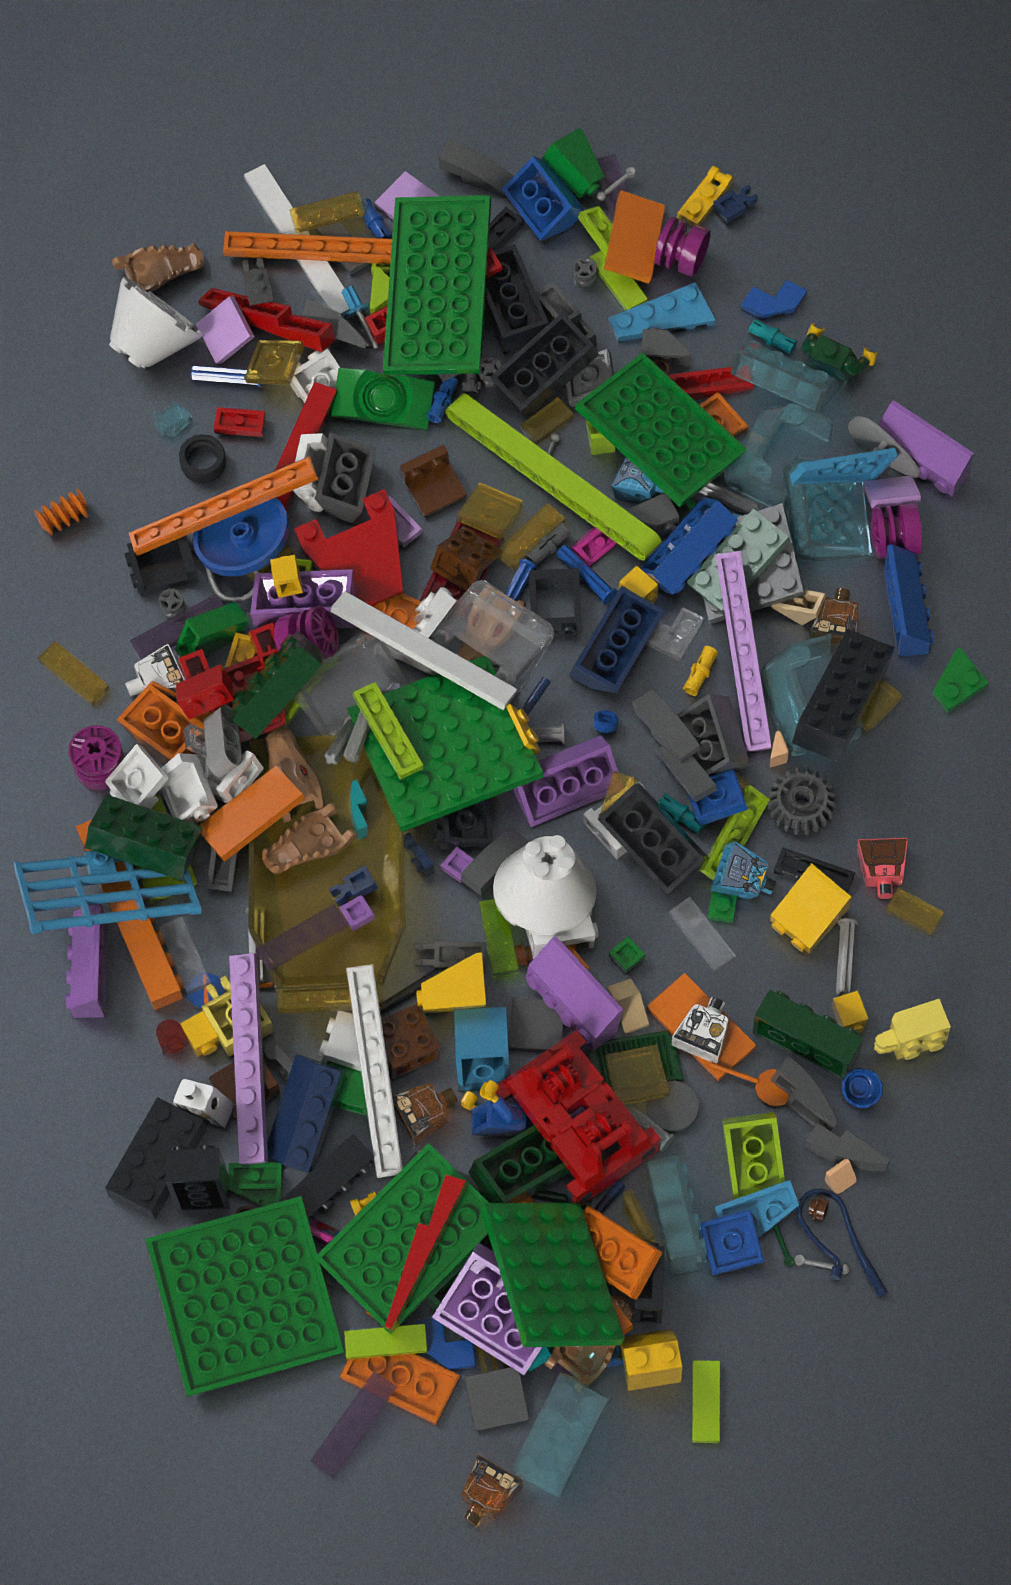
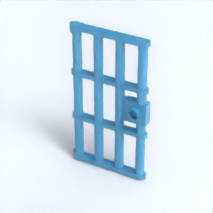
M86 851L84 856L78 857L71 855L61 859L26 863L14 862V870L31 934L81 926L89 928L92 925L139 919L146 921L147 918L180 914H201L202 908L189 870H187L183 877L185 884L139 889L137 880L165 877L166 875L148 869L134 870L131 863L95 851ZM124 862L126 871L116 872L114 863ZM86 866L89 875L79 876L77 867ZM69 868L72 877L26 882L23 873ZM129 881L132 890L85 895L82 886ZM75 887L77 893L76 897L31 902L29 892ZM180 894H188L190 903L145 908L143 899ZM135 900L137 905L135 910L90 915L88 905ZM81 907L83 916L36 921L34 912Z

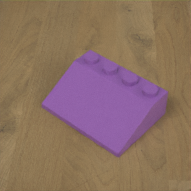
M478 1242L432 1318L525 1375L542 1347H523L494 1252Z

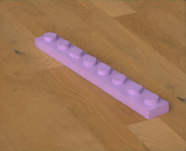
M741 551L717 554L716 561L746 751L749 753L772 749Z
M255 953L229 956L240 1165L268 1163L258 956Z

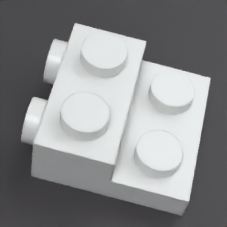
M328 349L323 352L315 351L308 356L309 361L303 365L298 362L288 369L289 373L285 378L298 398L301 397L304 403L314 382L334 389L336 387L338 368L340 367Z
M441 587L435 594L430 592L415 609L418 614L413 620L417 622V625L412 630L429 638L457 601L452 597L449 590Z
M136 744L106 779L105 783L111 789L110 794L113 797L151 809L159 800L155 794L169 778L143 746Z

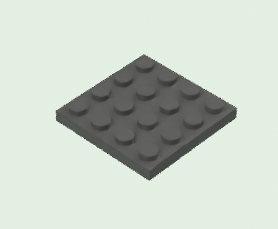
M783 503L757 511L785 533L791 541L747 588L750 612L806 595ZM748 514L737 517L738 521L734 525L735 528ZM723 537L718 545L720 546L726 538ZM707 555L701 563L703 564L710 556ZM704 598L709 622L713 624L726 620L725 614Z

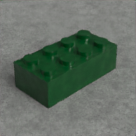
M298 630L293 636L289 634L281 643L282 648L277 654L272 653L266 659L265 667L260 673L256 671L248 680L249 685L243 691L239 690L234 695V700L231 701L232 721L255 739L323 665L321 649Z
M106 794L88 826L85 848L182 881L198 851L203 827Z
M769 989L754 1016L753 1033L841 1079H844L846 1074L852 1070L860 1055L863 1038L860 1037L856 1030L849 1027L845 1029L837 1025L833 1018L814 1013L811 1007L804 1003L797 1004L791 1001L790 997L781 991L774 992Z
M535 1125L474 1160L468 1172L489 1203H521L571 1173L551 1148V1142L549 1143L545 1140Z

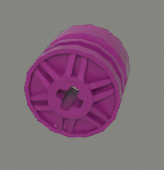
M670 217L659 235L654 263L658 266H663L666 262V268L672 269L675 263L679 261L678 272L694 278L699 272L706 256L711 231L710 229L694 225L689 233H687L686 221L683 220L678 225V218Z
M916 503L898 505L897 516L895 517L890 506H885L884 518L880 507L872 509L870 532L878 559L886 557L887 545H900V548L914 552L916 555L921 554L922 530Z
M318 606L303 610L300 613L282 616L276 621L274 638L278 651L282 648L281 643L289 634L293 636L298 630L321 649L322 660L333 657L338 649L337 629L331 615L323 607Z
M91 725L78 731L69 743L68 754L79 782L92 790L108 789L109 786L105 783L106 779L125 758L118 736L107 727Z

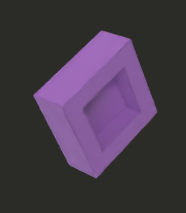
M456 847L440 866L444 872L459 883H462L461 873L474 859Z
M362 895L339 907L340 912L352 931L375 919L374 913Z

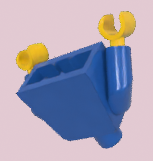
M489 1080L488 1083L484 1082L480 1089V1096L491 1101L476 1106L475 1104L479 1098L470 1091H467L461 1099V1106L466 1110L472 1111V1135L516 1136L525 1131V1129L534 1126V1124L519 1104L507 1103L502 1096L498 1097L495 1095L499 1086L492 1080Z

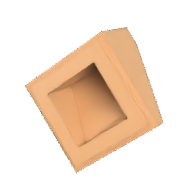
M780 730L776 731L770 767H775L788 761L789 750Z
M844 1159L828 1170L825 1176V1182L837 1195L857 1181L848 1159Z

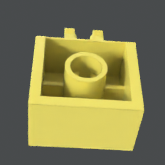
M224 976L220 980L221 985L227 992L218 996L215 987L212 984L207 985V991L213 1000L204 1004L201 1008L216 1032L224 1051L230 1057L234 1055L231 984L227 977ZM260 1004L261 1035L264 1038L273 1033L274 1030L271 1020Z
M940 999L896 1012L891 1020L890 1029L882 1034H877V1037H875L874 1050L878 1054L894 1051L897 1060L901 1058L910 1060L919 1056L920 1052L926 1050L934 1052L942 1049L944 1044L947 1043L951 1026Z

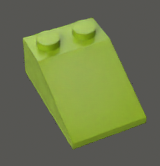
M769 1112L722 1119L733 1199L735 1200L785 1182L775 1113Z

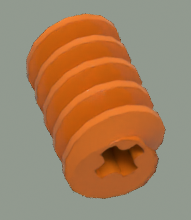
M76 488L77 496L72 492L67 493L68 501L63 496H60L59 505L54 500L50 501V509L42 505V514L34 509L40 526L51 536L53 535L54 526L59 531H62V522L70 527V518L80 522V513L86 518L89 517L87 503L78 488Z

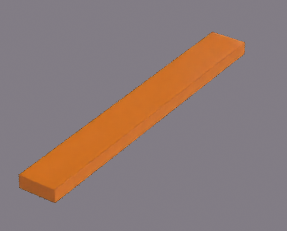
M225 231L223 256L390 264L392 239Z
M309 456L129 532L135 554L137 556L318 480L312 459Z

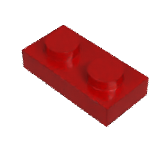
M217 407L214 433L263 437L266 418L265 411Z

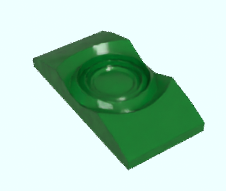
M338 368L335 387L337 394L333 402L331 417L428 431L429 418L427 414L431 408L435 382L410 376L384 375L369 370Z

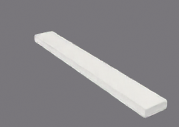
M265 164L244 174L246 182L280 234L310 235ZM297 260L325 305L338 311L343 316L350 311L341 293L344 287L327 261Z
M346 591L332 605L330 612L502 710L506 708L516 694L517 689Z
M373 964L346 968L372 1149L375 1156L376 1177L394 1176L403 1167Z

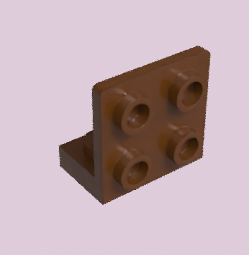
M444 444L400 465L401 479L424 517L467 496V492L449 464L448 451Z
M462 527L438 545L430 569L471 594L476 590L482 571L500 558L503 551L493 543L475 534L474 531Z
M417 1004L381 1019L388 1071L391 1079L439 1060L440 1046Z
M233 1062L211 1075L209 1080L213 1087L235 1104L231 1114L237 1120L235 1064ZM263 1062L266 1103L279 1095L280 1090L278 1083Z

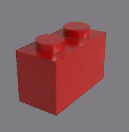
M221 664L176 684L177 703L189 720L234 700L233 682Z

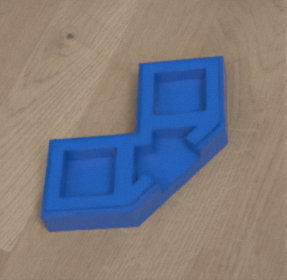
M788 280L785 281L775 297L753 287L742 302L741 309L760 319L771 318L772 315L785 313V315L795 313L806 297L807 290Z
M434 1318L415 1320L416 1325L425 1324L427 1355L451 1371L476 1368L472 1342L462 1340L445 1343L443 1324Z

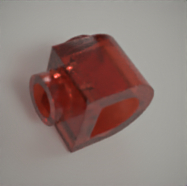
M167 1019L157 1026L156 1035L163 1054L177 1053L184 1046L188 1045L182 1027L177 1021Z

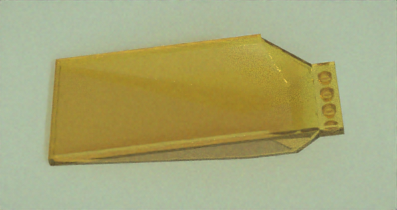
M337 735L295 738L298 747L319 778L324 806L334 802L339 809L330 820L341 835L349 829H353L350 816V793L352 781L357 779L367 800L366 812L362 813L368 826L367 836L359 840L356 838L343 851L333 856L310 860L292 866L279 874L272 873L262 860L263 849H268L278 842L280 836L288 828H292L294 822L299 820L302 815L317 811L313 800L297 805L289 811L292 821L284 823L283 819L280 818L249 842V933L276 986L278 1014L352 1010L346 968L373 964L379 1009H382L383 984L406 925L404 831L401 832L363 747L356 762L348 761L342 755L336 765L326 763L327 758L325 754ZM266 738L250 739L249 752L253 753L264 767L253 783L270 770ZM366 865L378 889L365 895L363 898L374 913L375 919L352 931L334 900L336 897L332 896L329 889L334 885L345 884L346 882L343 877ZM353 896L350 897L349 900H348V902H350L351 900H353L354 897H353Z

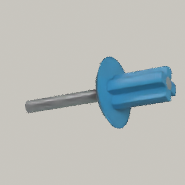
M354 285L344 288L341 293L350 309L344 317L352 318L358 316L373 348H379L363 315V312L369 309L370 303H362Z

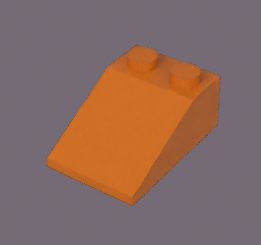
M150 683L116 719L127 732L164 765L178 753L196 754L205 743L204 724L195 717L189 720L177 703Z

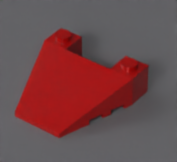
M385 489L362 499L370 520L325 539L317 519L294 528L306 559L311 560L313 566L318 571L353 569L355 597L370 606H375L404 593L398 520Z
M273 622L248 632L256 653L255 657L224 668L233 682L234 695L239 690L243 691L249 685L248 680L256 671L260 673L265 667L266 659L272 653L277 654ZM202 649L177 659L185 680L210 669ZM232 702L224 704L232 708ZM217 707V708H215V709H213V710H210V711L213 713V712H214L215 710H217L219 707ZM285 707L260 735L285 726ZM238 725L240 743L254 738Z

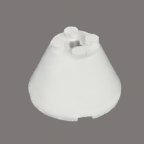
M123 277L120 283L109 346L119 353L128 354L130 356L128 360L132 364L144 369L151 367L202 337L203 333L200 330L197 332L193 331L192 327L194 324L152 292L149 291L147 293L139 287L138 283Z
M559 835L539 837L511 854L498 868L493 884L494 900L503 917L514 926L518 925L529 930L531 934L543 936L563 934L582 924L594 907L597 894L596 882L591 870L571 846L566 843L565 839Z

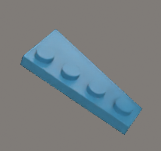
M694 282L609 317L608 323L618 342L642 338L643 329L659 328L661 330H668L671 333L672 330L685 328V330L696 329V326L707 324V326L716 325V319Z
M895 448L816 461H804L797 466L790 475L792 484L852 483L875 480L898 457Z

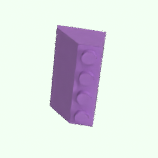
M893 400L890 403L878 426L887 432L913 459L921 472L918 476L920 479L928 480L935 485L937 490L953 497L970 476L974 453Z
M353 569L302 571L300 576L303 593L278 598L272 573H255L250 614L256 629L272 622L275 626L279 617L300 613L303 610L318 606L328 611L336 628L354 627L353 624L330 612L332 605L344 591L355 597Z
M600 735L539 760L538 762L544 777L513 790L530 827H533L621 791L624 787L610 745Z
M102 904L88 905L90 915L105 913ZM81 908L73 911V917L83 916ZM107 923L92 925L89 928H86V926L68 928L69 936H72V945H68L67 949L68 960H71V969H67V984L71 986L70 994H66V1009H70L73 1018L104 1017Z
M557 936L553 937L529 964L526 974L527 983L533 990L538 991L549 1008H553L558 1013L563 1024L570 1027L573 1031L577 1030L586 1041L585 1045L591 1051H594L606 1041L616 1036L623 1008Z

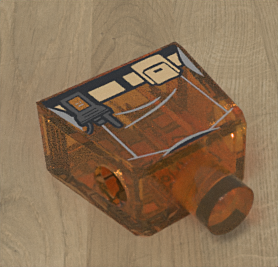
M837 588L834 598H825L820 612L811 626L809 641L839 646L847 629L858 632V603L849 601V590Z
M432 1083L392 1095L394 1108L415 1146L449 1121L446 1107L458 1102L451 1087L437 1094Z
M478 1454L461 1494L462 1500L469 1504L462 1518L473 1526L478 1524L483 1514L495 1520L522 1490L523 1481Z

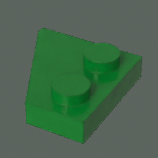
M958 647L936 684L932 695L945 711L949 713L987 688L989 682L963 650Z
M268 1162L252 1165L229 1163L228 1179L230 1191L262 1207L278 1203L282 1199L281 1163Z

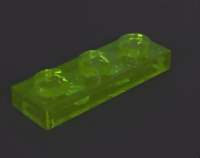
M494 899L479 902L493 977L519 972L509 922L498 910Z

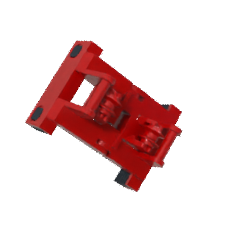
M576 1030L498 1083L499 1089L495 1095L498 1097L502 1096L505 1101L514 1097L545 1140L549 1143L551 1142V1148L575 1177L566 1186L565 1199L568 1203H575V1205L580 1203L582 1206L659 1152L661 1138L652 1126L643 1131L612 1088L606 1082H603L604 1078L581 1050L586 1041ZM558 1065V1070L555 1072L550 1071ZM548 1072V1077L543 1079V1075ZM583 1106L585 1111L572 1119L570 1114ZM615 1142H618L622 1148L602 1161L601 1152Z

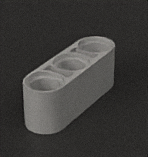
M222 705L204 719L208 767L215 776L220 778L242 763L238 725L232 721V708L228 705Z

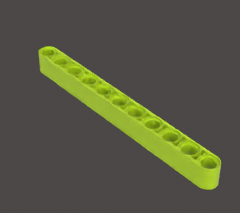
M461 394L445 410L447 417L455 425L636 558L644 561L661 544V539L655 531L467 394Z

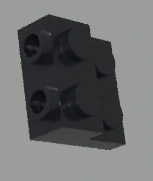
M489 799L437 818V827L433 830V840L438 842L439 849L454 850L458 847L464 850L466 846L487 847L492 843L493 832Z

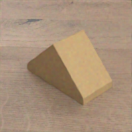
M805 590L806 595L771 606L793 621L804 625L818 616L826 595L825 593Z
M631 978L606 987L608 993L623 1008L620 1024L624 1034L649 1026L641 994Z

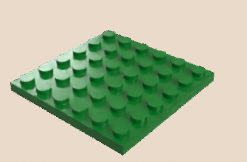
M488 655L469 661L498 678ZM439 673L383 694L423 764L422 770L400 780L371 728H369L363 744L364 751L401 832L544 777L533 750L524 746L507 708L504 710L500 709ZM357 704L347 708L353 725H355L360 712Z
M301 1196L145 1238L186 1397L344 1353L321 1266L314 1258L317 1255Z

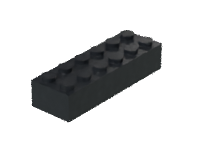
M847 629L797 723L792 744L840 762L889 667L894 647Z

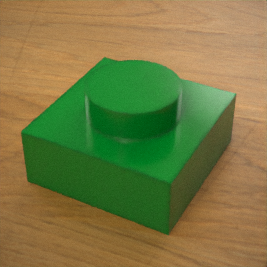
M712 892L708 920L733 923L737 896Z
M627 936L609 952V957L627 974L645 958V953Z

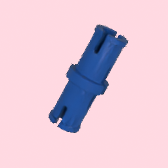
M366 198V205L361 200L357 204V208L366 220L365 225L367 228L372 230L376 238L392 239V234L383 222V216L377 213L371 200Z
M455 377L444 382L442 381L439 390L434 393V401L427 414L431 422H441L446 408L451 405L452 394L458 385V380Z

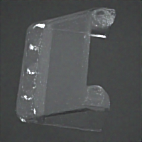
M476 581L445 615L429 639L442 647H446L451 644L456 636L500 665L495 677L516 688V693H521L554 637V629L549 622L488 582Z

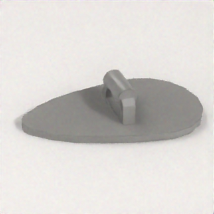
M861 416L850 420L848 424L850 435L863 450L871 452L895 448L898 457L889 467L914 478L920 475L919 468L909 454L880 426L870 419Z

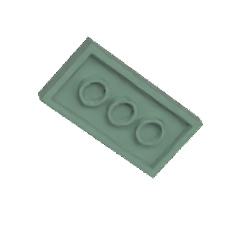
M752 509L718 549L702 564V567L692 575L687 583L725 614L716 555L741 551L747 589L791 540L755 509Z

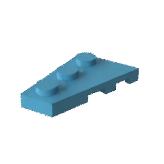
M788 1180L715 1206L718 1218L751 1209L757 1235L760 1238L799 1207V1203L791 1181Z

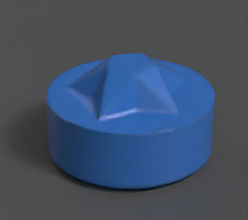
M598 711L594 714L593 727L602 733L614 732L618 728L619 718L612 711Z

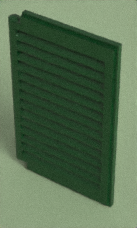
M668 1030L610 1039L594 1051L587 1050L590 1062L604 1078L603 1082H606L613 1091L659 1085L665 1081H684L677 1047L672 1046V1036L669 1037Z

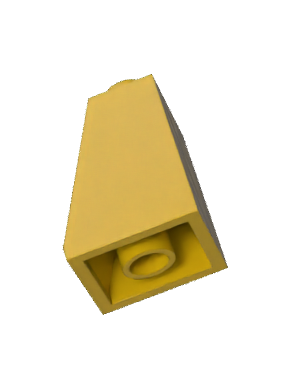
M811 864L770 915L771 926L780 935L787 934L792 939V945L799 951L803 952L805 950L810 954L837 924L838 920L850 909L851 896Z
M482 952L475 953L421 983V990H416L417 1005L423 1008L424 1014L454 1012L457 1009L486 1008Z
M672 1328L624 1336L625 1340L620 1345L628 1391L681 1382L682 1362L678 1340Z

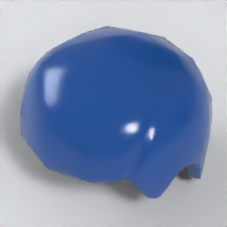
M855 1068L848 1072L842 1081V1095L849 1104L858 1108H868L876 1104L883 1094L882 1081L877 1073L869 1069Z

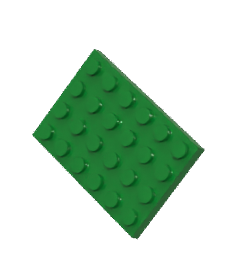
M643 352L580 400L575 406V410L679 507L743 457L747 451L736 438Z
M429 1143L314 1257L390 1335L393 1331L387 1330L385 1324L418 1223L429 1226L445 1174L465 1180L469 1185L396 1329L427 1298V1295L472 1253L477 1243L481 1244L489 1236L481 1212L484 1203L489 1202Z
M484 1203L481 1208L482 1216L523 1347L621 1345L625 1339L580 1203L576 1205L575 1203Z

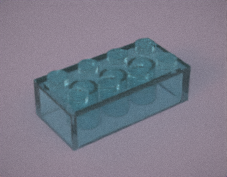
M679 1155L647 1161V1179L671 1277L702 1271L703 1262H706L707 1254L704 1238L699 1239L701 1224L698 1213L693 1214V1204L695 1203L692 1188H687V1178H689L685 1162H680Z
M560 1373L510 1472L557 1498L563 1497L612 1398L566 1373Z

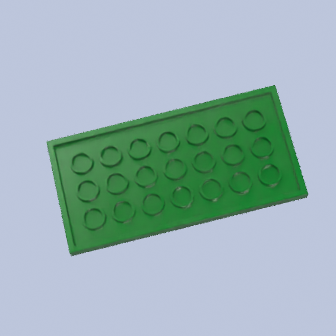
M490 195L395 197L383 361L384 375L481 374L491 215Z

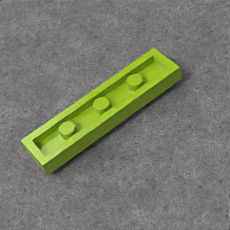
M371 683L354 691L353 698L399 779L401 780L422 770L423 764L377 683Z
M751 785L746 786L742 792L748 810L729 816L708 854L709 859L703 863L699 870L712 880H714L725 845L737 842L745 846L770 800Z

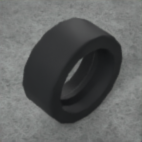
M206 434L194 435L181 445L179 451L181 470L193 482H212L224 472L226 466L224 447L215 437ZM201 448L212 449L217 455V460L206 469H196L190 466L188 462L192 452Z

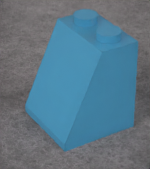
M506 1007L454 1010L458 1091L480 1090L484 1082L488 1083L489 1080H492L498 1084L510 1076Z

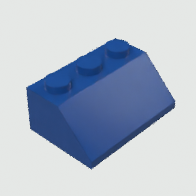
M535 156L501 189L541 241L571 228L579 220V213L585 210L543 159Z

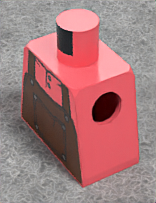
M907 838L858 839L857 855L865 885L867 887H877L878 898L880 899L892 898L893 886L902 885Z

